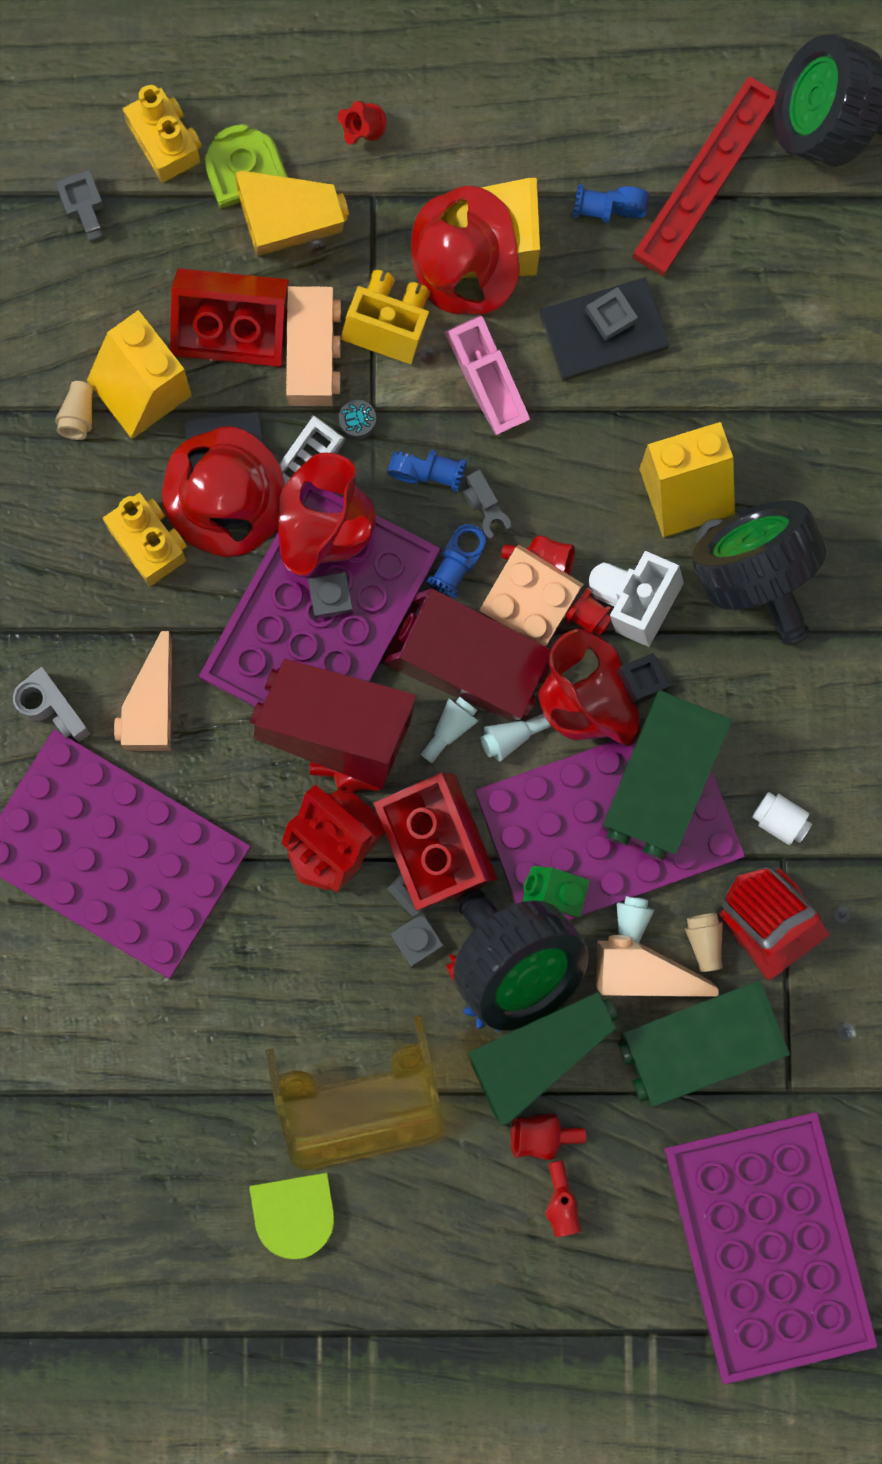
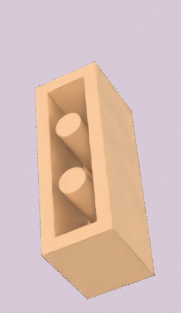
M288 286L286 382L288 406H333V394H340V372L333 371V358H340L341 355L340 335H334V322H341V300H334L333 287Z

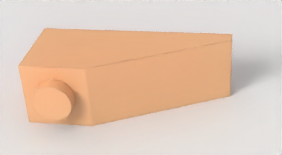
M169 631L160 632L121 707V718H115V741H121V746L125 751H171L172 637Z
M611 935L608 941H597L595 987L601 995L718 996V988L711 980L636 941H632L630 936Z

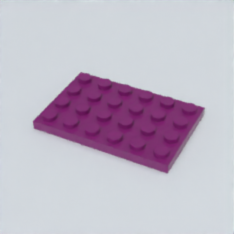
M311 482L303 486L301 501L304 506L320 512L334 513L343 511V497L327 490L318 489ZM375 514V526L372 536L358 555L345 561L320 563L310 574L302 576L290 572L285 567L280 554L277 533L199 674V679L254 708L257 702L264 704L269 691L265 690L269 674L273 668L276 670L280 669L284 658L371 682L411 608L416 594L419 593L437 560L441 548ZM346 572L353 612L315 619L308 579Z
M55 729L48 737L0 814V878L170 980L251 849L250 845L68 737L65 738L63 734Z
M636 740L631 746H625L617 741H612L475 790L515 904L522 902L524 882L532 866L552 867L590 880L581 916L615 905L617 902H623L626 896L637 897L744 858L743 850L712 769L676 855L672 859L665 857L664 861L644 855L642 853L643 847L629 842L627 847L616 844L606 838L607 832L600 830ZM565 915L569 921L576 919L575 917Z
M817 1112L663 1148L720 1380L723 1385L877 1347Z

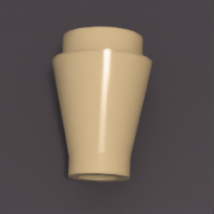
M73 381L71 383L70 390L55 419V423L58 425L57 432L65 438L82 440L92 430L93 386L83 381Z
M709 913L687 918L688 927L685 928V931L699 963L700 972L723 968V922H719L718 914Z

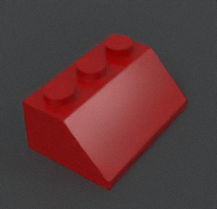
M178 268L171 287L170 351L174 356L281 367L287 323L289 279Z
M441 772L373 803L416 911L462 896L470 890L479 889L498 880L455 774Z

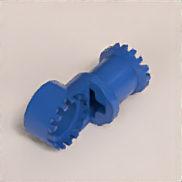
M578 184L572 217L578 218L580 215L602 219L603 223L609 224L611 213L620 216L624 215L626 218L632 215V219H635V215H637V219L643 218L647 212L649 193L641 188L631 186L620 187L617 191L609 189L605 193L585 189L584 185Z
M432 449L427 461L419 457L416 458L415 455L410 456L409 453L403 456V452H400L399 455L398 451L393 452L387 469V474L391 477L412 484H417L419 481L428 483L431 480L450 486L452 491L458 492L462 479L459 478L464 476V474L460 473L465 472L467 460L461 459L458 462L437 455L436 450Z
M464 524L455 530L442 553L443 561L434 577L428 578L427 584L434 587L435 590L440 588V593L444 590L443 594L446 596L448 595L454 599L457 598L459 594L457 588L467 571L473 569L485 548V536L478 526ZM464 533H472L479 539V547L471 553L463 552L458 546V538Z

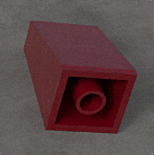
M431 588L416 594L413 604L381 664L457 698L460 696L470 704L513 721L522 719V716H527L530 713L536 699L532 695L538 681L542 682L550 670L548 659L551 649Z
M284 658L280 669L276 670L273 668L269 674L265 685V690L269 691L264 704L257 702L253 710L250 724L254 725V739L383 790L411 724L417 696L405 691Z

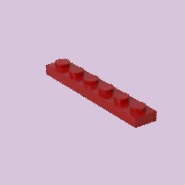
M748 76L636 248L632 257L634 260L662 277L666 275L774 108L777 92Z

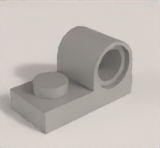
M43 667L33 672L15 688L13 703L25 719L32 722H40L56 712L58 716L52 719V721L65 738L72 734L79 743L91 734ZM38 692L43 695L42 703L38 708H25L24 702L29 694Z

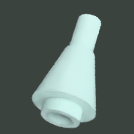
M460 696L456 702L448 698L435 729V736L420 755L433 764L447 744L450 745L479 722L474 717L478 710Z
M543 713L525 722L517 721L485 726L484 736L480 738L481 744L488 757L494 756L497 761L501 762L527 741L531 735L547 729L551 725Z
M626 896L624 903L617 902L619 935L630 936L632 941L640 942L655 910L647 907L648 900Z

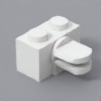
M647 551L644 552L635 570L629 568L626 571L609 563H601L592 570L589 577V585L593 591V596L602 602L614 606L610 617L615 632L650 647L684 584L679 565Z

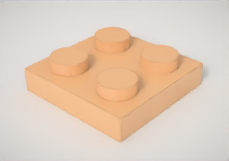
M518 545L479 611L498 623L547 647L584 584L521 545Z

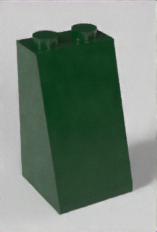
M658 690L650 705L600 830L607 832L606 838L626 847L629 842L643 847L642 853L659 861H664L665 857L672 859L678 851L732 719Z
M761 980L621 1034L623 1042L618 1043V1048L625 1065L632 1064L637 1079L632 1080V1084L640 1103L646 1101L649 1108L790 1055Z
M599 992L468 1052L467 1057L499 1127L511 1122L615 1029L613 1021L618 1019V1016L609 997L602 999Z

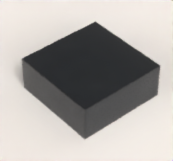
M654 653L624 664L617 670L633 705L656 696L658 690L666 692L670 687Z

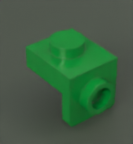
M532 866L524 882L522 902L531 900L545 901L556 906L564 915L580 918L590 880L552 867Z

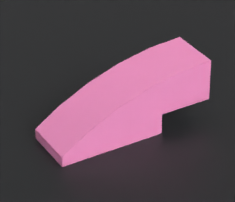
M477 316L445 331L444 334L495 435L529 420L530 417L501 351L497 350L483 316Z

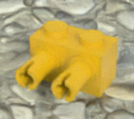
M154 85L144 86L139 92V100L122 108L128 127L161 183L200 163L198 149L202 145L192 127L188 129L184 127L180 120L184 115L178 102L174 97L168 99L162 88L158 89Z
M375 270L371 275L367 289L360 286L357 287L346 315L341 340L411 365L429 311L423 308L430 295V291L426 286L422 285L419 293L416 294L418 283L411 282L407 285L403 301L388 297L395 278L387 272L382 282L380 279L383 271Z
M139 492L135 496L124 498L115 510L102 519L107 529L150 587L187 561L182 551L187 545L174 528L169 532L160 521L165 518V515L154 499L146 501Z

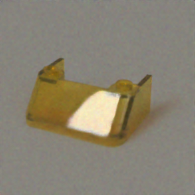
M421 1015L413 1017L418 1043L405 1045L393 1053L391 1057L392 1071L316 1087L312 1075L304 1071L294 1070L280 1074L274 1048L266 1049L273 1097L293 1166L303 1170L316 1169L431 1143L443 1135L445 1124Z

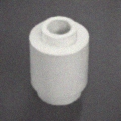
M767 792L752 816L753 819L759 822L758 826L787 845H790L793 840L800 843L812 823L807 821L809 812L779 793L775 796Z

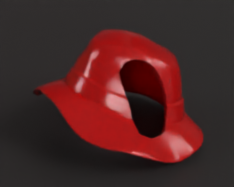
M462 186L431 199L418 213L412 231L411 257L414 272L420 286L424 285L430 291L428 299L439 309L452 314L480 315L490 313L501 307L513 293L520 275V264L512 219L504 203L493 193L483 188ZM461 200H467V227L458 228L441 220L442 216L452 205ZM469 272H475L485 299L483 301L466 299L454 291L455 285Z
M220 427L186 440L173 452L165 472L162 487V503L173 528L190 545L217 556H239L256 549L277 531L278 499L285 487V481L276 458L261 441L240 428ZM200 448H209V451L196 464L190 476L192 464L188 459L189 453ZM210 518L243 519L249 521L252 524V528L248 535L240 542L234 541L227 529L213 522Z
M324 452L310 457L288 480L279 496L277 525L280 554L285 567L294 574L305 576L310 574L320 563L351 559L361 552L372 536L375 526L373 502L355 484L357 471L354 464L339 454ZM311 482L318 489L343 494V511L334 513L320 512L304 506L301 501L303 486Z
M574 629L565 633L555 642L550 651L549 663L552 671L538 693L546 720L557 732L571 740L579 741L610 737L622 745L631 746L639 733L640 718L637 705H633L617 673L619 667L622 666L619 653L607 641L591 632ZM591 649L598 659L597 669L588 678L571 684L561 674L580 662L586 650Z

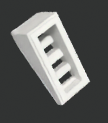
M313 416L279 464L285 485L290 479L285 474V471L290 468L296 472L301 467L294 462L296 457L299 456L305 461L312 457L303 449L306 444H309L320 453L329 452L337 454L347 439L321 419ZM316 431L331 442L327 448L313 438Z

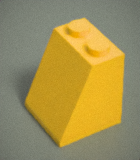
M248 171L235 173L237 192L257 257L342 232L349 211L344 194H336L333 184Z
M526 178L481 187L499 198L510 213L520 264L519 276H536L540 254L537 178ZM464 199L452 205L442 216L441 220L458 228L467 227V200ZM469 272L463 278H477L475 272Z
M139 310L107 332L87 378V382L93 386V390L131 439L138 436L192 396L184 368Z
M721 422L647 445L640 466V472L663 538L701 527L709 520H724L735 515L733 455Z

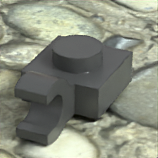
M90 169L56 181L55 184L69 220L80 216L89 242L102 238L103 235L94 211L104 208Z
M481 470L466 477L467 489L463 493L473 511L479 509L483 518H485L482 524L485 538L489 542L494 540L490 525L496 522L502 524L506 532L511 531V521L499 508L498 500Z

